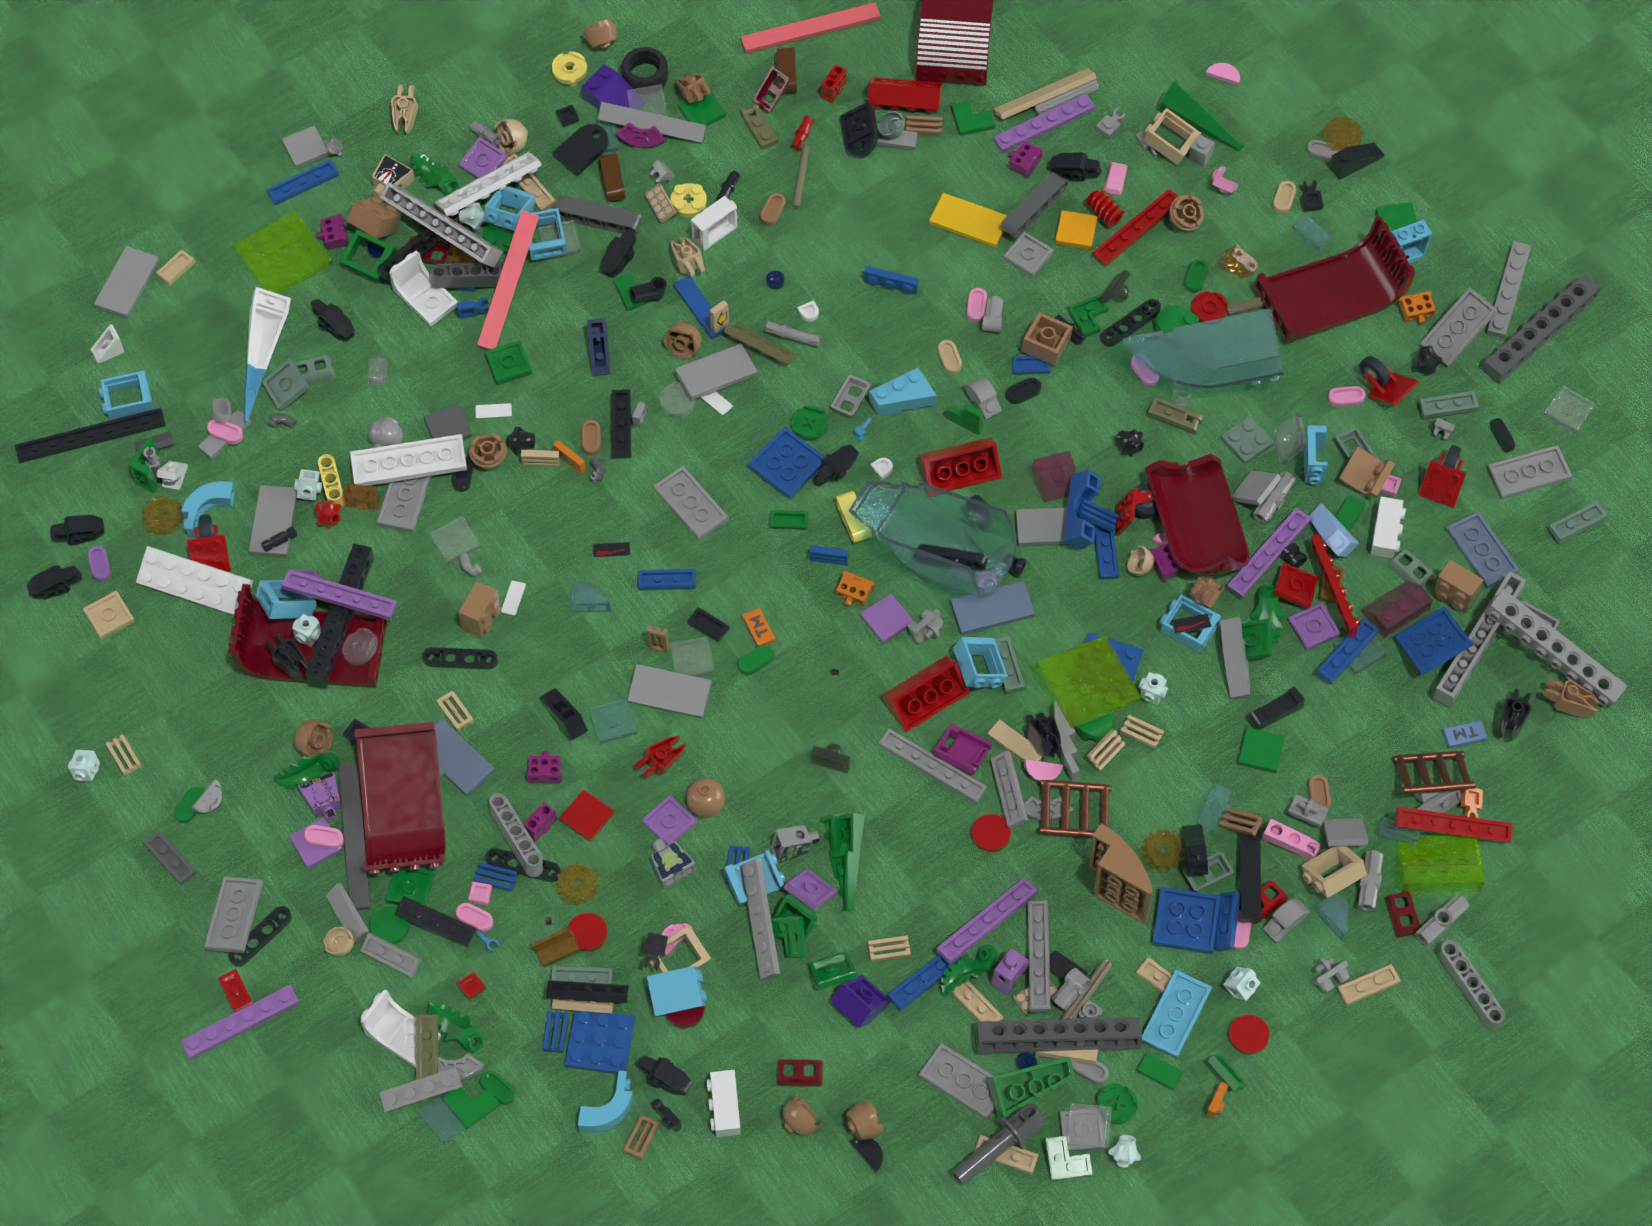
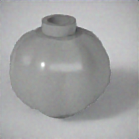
M385 417L384 419H377L372 423L368 431V437L374 444V448L396 445L402 442L403 431L398 425L397 420Z

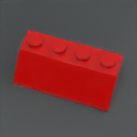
M872 77L869 82L868 101L872 102L874 107L877 108L887 105L891 109L907 107V110L917 111L918 108H923L926 112H936L940 108L943 83Z
M992 437L919 454L922 473L930 495L1002 478L997 445Z
M944 656L885 692L882 696L891 714L904 731L908 732L970 694V691L966 687L956 661L948 656Z

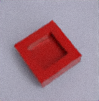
M472 972L457 983L469 1001L486 990L485 985L475 972Z

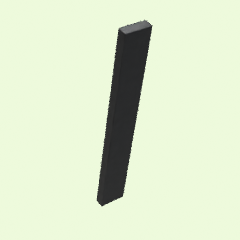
M157 408L15 444L19 463L165 427L166 424L162 408Z

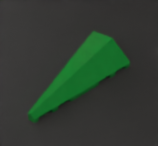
M1175 79L1161 102L1160 113H1163L1167 108L1199 132L1240 151L1244 147V143L1231 136L1233 132L1230 129L1226 131L1220 125L1221 121L1201 102L1198 103L1190 97L1192 93L1189 90L1185 92L1178 85L1180 82Z
M856 813L821 817V823H824L826 828L825 839L829 841L831 849L828 852L834 876L840 886L838 893L842 896L844 902L843 911L854 910L865 816Z

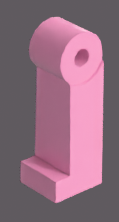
M1273 819L1270 820L1261 841L1267 844L1271 842L1307 860L1315 858L1321 847L1317 841Z

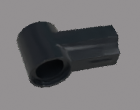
M654 277L651 282L630 287V299L635 303L649 299L654 301L662 300L667 282L662 277Z

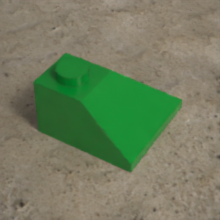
M790 893L784 897L773 917L803 916L806 940L818 918L814 910Z

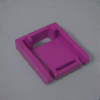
M951 723L935 747L933 756L974 775L992 748V743ZM949 737L955 740L950 749L945 744Z

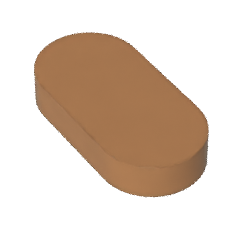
M774 193L767 199L760 213V219L764 225L772 226L778 222L786 206V199L782 194Z
M587 420L582 425V448L587 455H596L601 450L600 424L595 420Z
M1322 775L1311 777L1308 784L1310 799L1315 800L1314 803L1330 809L1331 797L1328 780Z

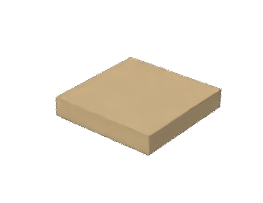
M117 590L83 608L84 613L101 640L135 622Z

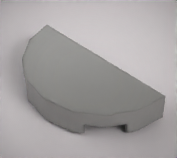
M216 778L190 808L197 813H207L219 806L222 800V792L220 789L221 785Z

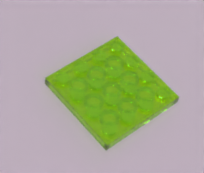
M295 210L233 244L234 250L264 290L276 294L285 292L333 264L330 256Z
M1106 635L1036 663L1037 669L1071 728L1141 700V696Z

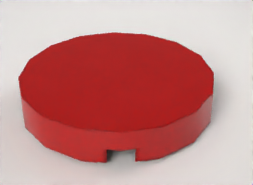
M1204 291L1193 299L1191 310L1193 314L1199 317L1198 322L1205 325H1216L1226 318L1228 302L1220 293Z
M998 814L982 815L973 824L972 839L979 849L997 852L1005 848L1009 843L1011 828L1008 827L1006 819Z
M595 913L579 914L569 924L568 928L575 934L580 951H595L602 947L607 940V925L603 918Z
M1243 1015L1233 1021L1229 1030L1231 1045L1238 1052L1245 1055L1258 1054L1266 1048L1270 1039V1031L1267 1024L1261 1018L1255 1015Z

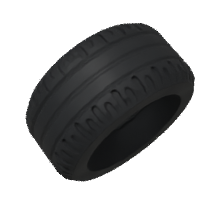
M651 47L636 48L626 54L622 61V78L639 94L655 93L662 89L668 80V63L665 56L659 50ZM641 64H651L659 69L656 74L650 77H638L631 73L636 66Z

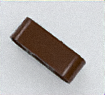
M795 47L777 48L778 69L791 79L784 93L797 92ZM778 75L779 88L781 89L785 80Z
M617 153L599 156L608 202L626 199Z

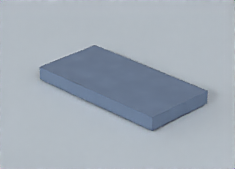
M1479 511L1446 527L1447 533L1474 572L1483 579L1486 589L1504 581L1509 571L1514 574L1520 572L1516 563Z
M1024 581L951 599V605L961 635L1035 617Z
M441 719L435 725L439 769L467 797L495 772V768Z

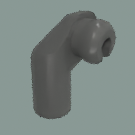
M284 413L272 414L268 421V424L272 427H277L278 423H284L294 428L297 424V420Z
M595 456L589 461L594 468L590 478L598 483L603 480L606 468L598 457Z

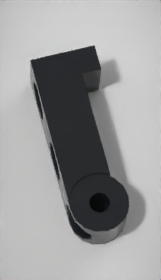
M1294 686L1284 695L1262 706V708L1254 710L1248 718L1255 728L1260 730L1302 709L1305 699Z

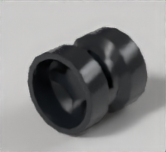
M1296 543L1288 545L1281 552L1282 557L1289 561V565L1296 568L1301 567L1308 559L1304 553L1299 551L1300 548Z
M1008 553L1003 562L1002 571L1012 572L1015 576L1020 577L1027 560L1024 558L1018 559L1013 554Z

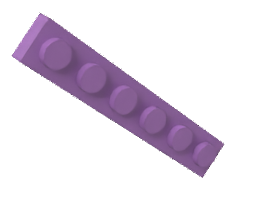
M1084 94L994 136L993 141L1001 153H1005L1020 146L1024 141L1033 140L1095 111L1096 106L1089 96Z
M1296 508L1249 560L1248 565L1243 567L1229 582L1227 589L1240 599H1243L1281 556V552L1288 545L1292 544L1308 526L1311 518Z
M290 569L282 583V589L387 620H391L397 606L396 600Z
M1025 877L1022 878L938 946L937 952L951 965L1036 896L1038 890Z
M288 985L181 1040V1043L189 1059L192 1060L300 1004L291 985Z

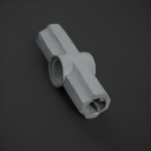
M1281 472L1279 475L1281 477L1280 481L1254 511L1253 517L1257 522L1267 524L1276 509L1279 510L1283 505L1288 492L1296 482V479L1289 472Z
M1375 850L1366 852L1364 866L1367 875L1361 878L1359 883L1358 908L1365 912L1375 911L1377 893L1380 890L1382 880L1383 854Z
M1457 894L1443 908L1438 909L1435 915L1415 933L1418 940L1423 945L1429 946L1469 909L1470 905L1467 900ZM1438 918H1444L1447 922H1440Z

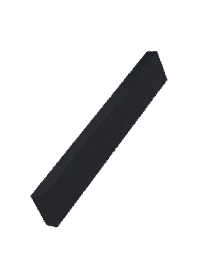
M1240 824V826L1247 827L1250 829L1253 828L1252 826ZM1259 827L1255 836L1240 833L1241 922H1262Z

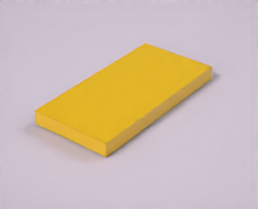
M943 193L929 220V224L996 248L1004 233L1000 226L1007 215Z

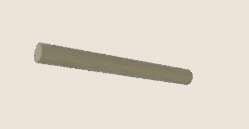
M804 145L802 149L793 201L794 209L800 208L810 147Z

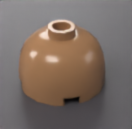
M688 322L673 324L664 335L665 347L667 349L670 348L673 351L672 354L681 359H690L696 355L702 342L699 330Z
M311 719L303 722L295 734L296 748L306 757H313L318 753H327L333 741V734L330 733L332 727L321 720Z
M701 778L689 786L686 793V804L689 811L698 817L711 818L718 815L719 811L724 807L725 793L722 786L716 780Z
M794 1095L784 1107L783 1117L786 1121L784 1126L792 1134L796 1132L803 1136L810 1135L823 1125L821 1120L817 1122L814 1118L817 1114L803 1099L798 1101V1095Z

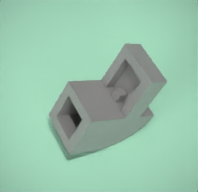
M978 376L963 384L970 400L976 402L979 409L983 411L984 419L1002 411L995 396L997 393L985 377Z
M1297 898L1291 899L1273 914L1274 917L1263 929L1278 943L1292 928L1298 927L1310 914V911Z

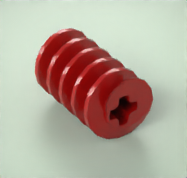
M1094 190L1087 197L1086 204L1103 220L1105 225H1108V228L1114 227L1122 219L1125 211L1123 209L1119 210L1120 206L1115 205V200H1110L1111 196L1106 195V190L1100 192L1099 190Z

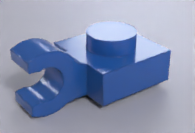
M481 298L477 303H475V300L457 303L459 319L475 317L477 313H488L489 306H482L489 304L488 298Z

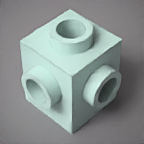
M301 469L299 479L295 480L294 490H297V498L316 500L317 493L321 494L322 482H319L320 471Z
M302 614L299 619L295 620L292 626L295 639L310 647L318 640L321 633L318 619L311 615Z
M1149 672L1147 677H1143L1139 684L1141 689L1140 698L1158 705L1160 699L1165 698L1167 694V679L1160 674Z
M76 750L68 764V769L74 780L92 781L98 772L100 762L94 751Z
M1236 967L1223 985L1233 998L1247 1001L1255 992L1260 982L1252 969Z

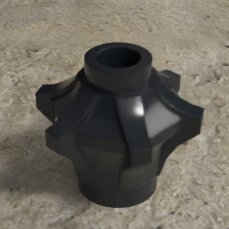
M1433 346L1419 348L1415 369H1421L1425 371V374L1435 373L1437 366L1442 364V357L1435 353Z
M515 426L514 431L507 435V445L513 448L514 453L520 454L522 450L534 448L535 434Z
M1134 429L1132 431L1121 430L1117 434L1116 443L1122 448L1123 454L1126 455L1128 453L1132 457L1135 452L1142 451L1144 447V442H1142L1143 432H1137Z

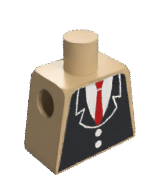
M385 154L372 175L375 187L372 193L375 197L380 198L388 182L405 189L415 180L413 170Z

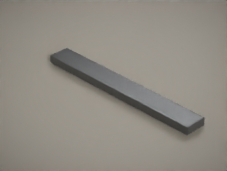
M358 763L338 765L349 898L357 911L371 909L368 871H365L363 868V862H366V846Z

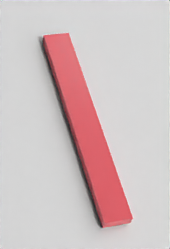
M876 2L741 36V42L745 53L748 54L881 20V16Z
M524 210L521 211L477 344L478 347L490 350L497 346L539 219L538 215Z

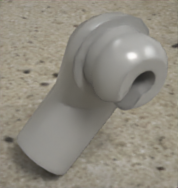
M467 553L459 555L462 568L471 576H477V574L482 572L479 564L472 566Z

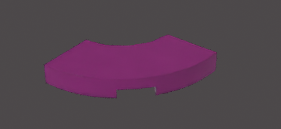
M629 122L616 132L617 136L624 142L637 147H651L666 140L656 126L649 129H641Z

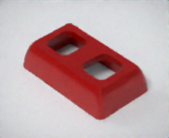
M1269 880L1261 887V902L1264 904V907L1261 909L1262 920L1288 900L1287 894L1274 880ZM1272 886L1279 895L1275 899H1270L1264 891Z

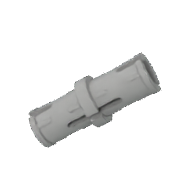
M478 120L472 122L471 130L480 137L489 141L494 146H498L501 143V136L494 133L489 126H484Z
M147 447L143 451L146 458L145 464L149 465L154 476V472H156L157 476V471L161 468L160 458L156 455L153 447H151V451Z

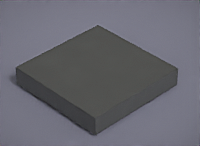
M459 404L424 416L432 439L462 434L463 440L472 437Z

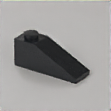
M1375 142L1347 147L1332 155L1330 169L1341 180L1380 160L1385 155Z
M556 688L539 697L550 715L571 741L588 731L581 714Z
M1202 824L1182 826L1188 876L1208 875V859Z

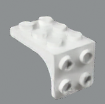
M418 251L408 254L403 261L391 268L389 274L393 291L430 327L457 307L458 301L444 288H435L431 285L430 274L423 265Z
M383 990L382 993H378L375 996L372 1006L361 1015V1024L365 1035L416 1068V1018L397 1005L387 990ZM438 1033V1041H439V1039L441 1038V1034H440V1033Z

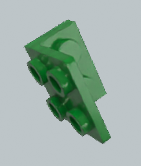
M149 437L146 442L142 443L136 456L131 458L129 468L135 484L154 493L158 486L152 468L145 464L146 458L143 451L147 447L151 451V447H153L156 455H158L154 440Z

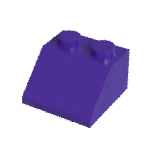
M861 975L856 979L843 983L831 1002L838 1011L844 1013L850 1019L852 1024L861 1028L870 1024L891 1003V1000L866 977Z

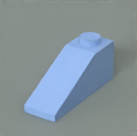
M1322 503L1309 515L1311 522L1325 543L1337 556L1347 557L1359 544Z

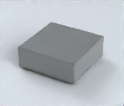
M639 401L632 415L633 426L638 428L647 414L646 405L643 402Z

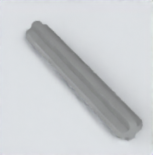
M1096 80L1090 81L1035 105L1034 110L1037 115H1041L1084 94L1098 90L1099 84Z

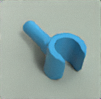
M870 417L866 419L863 425L857 426L854 436L859 441H862L867 435L865 429L872 420Z
M480 931L476 932V935L487 945L488 952L493 953V949L489 947L490 944H495L499 948V943L496 939H489Z

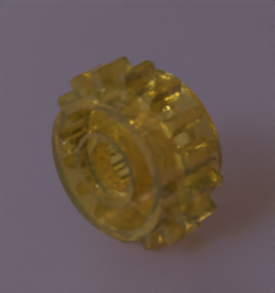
M1336 117L1329 120V123H1326L1323 136H1325V140H1327L1331 147L1343 150L1347 147L1361 144L1364 132H1362V127L1355 120L1348 117Z
M169 496L152 498L149 503H146V508L142 509L144 515H141L145 528H148L150 533L155 532L157 536L159 534L166 536V534L173 533L174 530L180 528L179 524L183 523L182 507L175 498L173 500Z
M1157 829L1156 833L1150 832L1149 838L1144 839L1142 851L1145 852H1143L1142 857L1147 858L1146 864H1151L1153 866L1152 869H1160V872L1163 870L1171 871L1172 867L1178 868V862H1183L1185 843L1180 842L1181 836H1176L1175 831L1170 832L1167 829L1160 831ZM1166 848L1168 852L1164 853L1161 852L1159 849Z
M576 862L574 865L568 864L566 869L562 868V874L557 875L559 880L556 881L558 895L562 894V900L567 899L570 905L571 903H576L577 906L580 903L587 904L589 899H594V893L598 894L597 887L600 886L599 880H597L598 874L594 873L593 867L588 868L586 863L583 865L579 864V862ZM577 881L582 882L580 886L573 885Z

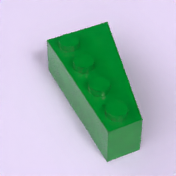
M1070 1057L988 1078L987 1081L997 1118L1007 1116L1075 1077Z

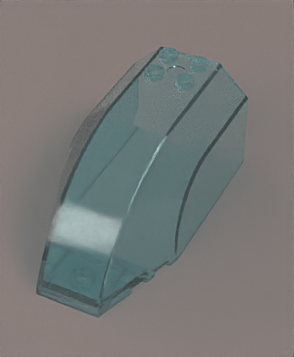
M1272 309L1172 328L1173 332L1163 333V330L1123 338L1126 347L1144 366L1169 381L1185 386L1220 388L1250 382V385L1262 383V379L1268 378L1269 382L1280 380V376L1284 375Z
M868 481L849 509L850 514L911 572L928 581L979 599L993 595L1012 566L1017 538L1006 510L926 483L909 485L906 482H902L899 485L891 484V482ZM920 544L978 552L984 554L988 558V562L984 570H973L971 567L917 549Z

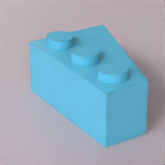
M919 368L869 391V403L878 416L902 413L903 410L913 409V411L919 410L920 407L930 406V408L936 407L937 395Z

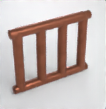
M1464 751L1393 756V761L1398 765L1404 784V794L1476 788L1475 782H1471L1464 761ZM1456 759L1463 782H1451L1444 760ZM1436 760L1443 784L1431 783L1425 761ZM1406 762H1417L1424 785L1412 786Z
M1040 780V787H1043L1042 827L1039 828V834L1093 838L1096 830H1089V791L1101 792V823L1108 827L1109 792H1111L1112 785ZM1050 788L1062 789L1061 828L1050 827ZM1070 789L1082 790L1081 829L1069 828Z

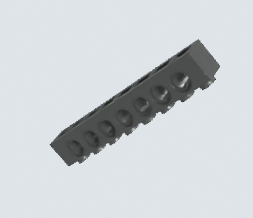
M1585 274L1579 279L1575 278L1569 288H1564L1555 300L1551 299L1547 303L1543 311L1539 310L1530 322L1527 321L1523 324L1518 333L1514 332L1505 344L1502 343L1498 346L1493 355L1489 354L1483 361L1484 367L1482 371L1496 383L1500 384L1592 303L1598 297L1601 287Z
M1140 1017L977 1022L978 1054L1141 1049L1142 1043Z

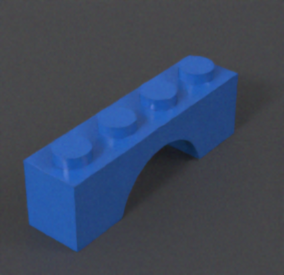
M1089 469L1071 475L1064 542L1075 549L1094 544L1095 526L1079 517L1083 500L1086 499L1091 502L1099 494L1101 477Z

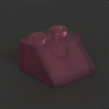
M1070 451L1033 460V474L1043 502L1069 496L1071 475L1076 474V468Z

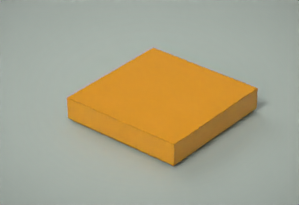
M1062 210L1055 244L1091 250L1098 216Z

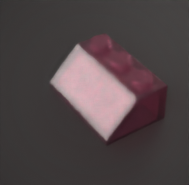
M1405 581L1362 608L1361 612L1371 624L1379 629V634L1386 639L1430 611L1433 599L1422 586Z

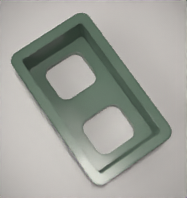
M327 355L295 363L297 367L307 366L308 373L302 374L307 384L335 377L331 359ZM325 361V369L315 370L314 363Z
M1357 427L1336 436V441L1348 460L1355 451V449L1347 450L1344 443L1350 440H1354L1358 447L1377 458Z
M1406 548L1388 563V566L1417 592H1420L1435 578L1434 572ZM1403 555H1407L1412 559L1408 566H1403L1398 561ZM1418 567H1421L1427 573L1421 579L1412 573Z
M1220 851L1207 857L1208 875H1203L1206 882L1200 885H1196L1192 876H1188L1187 867L1183 869L1185 877L1195 892L1233 874L1234 871L1223 852ZM1218 864L1223 871V874L1214 877L1209 870V867Z

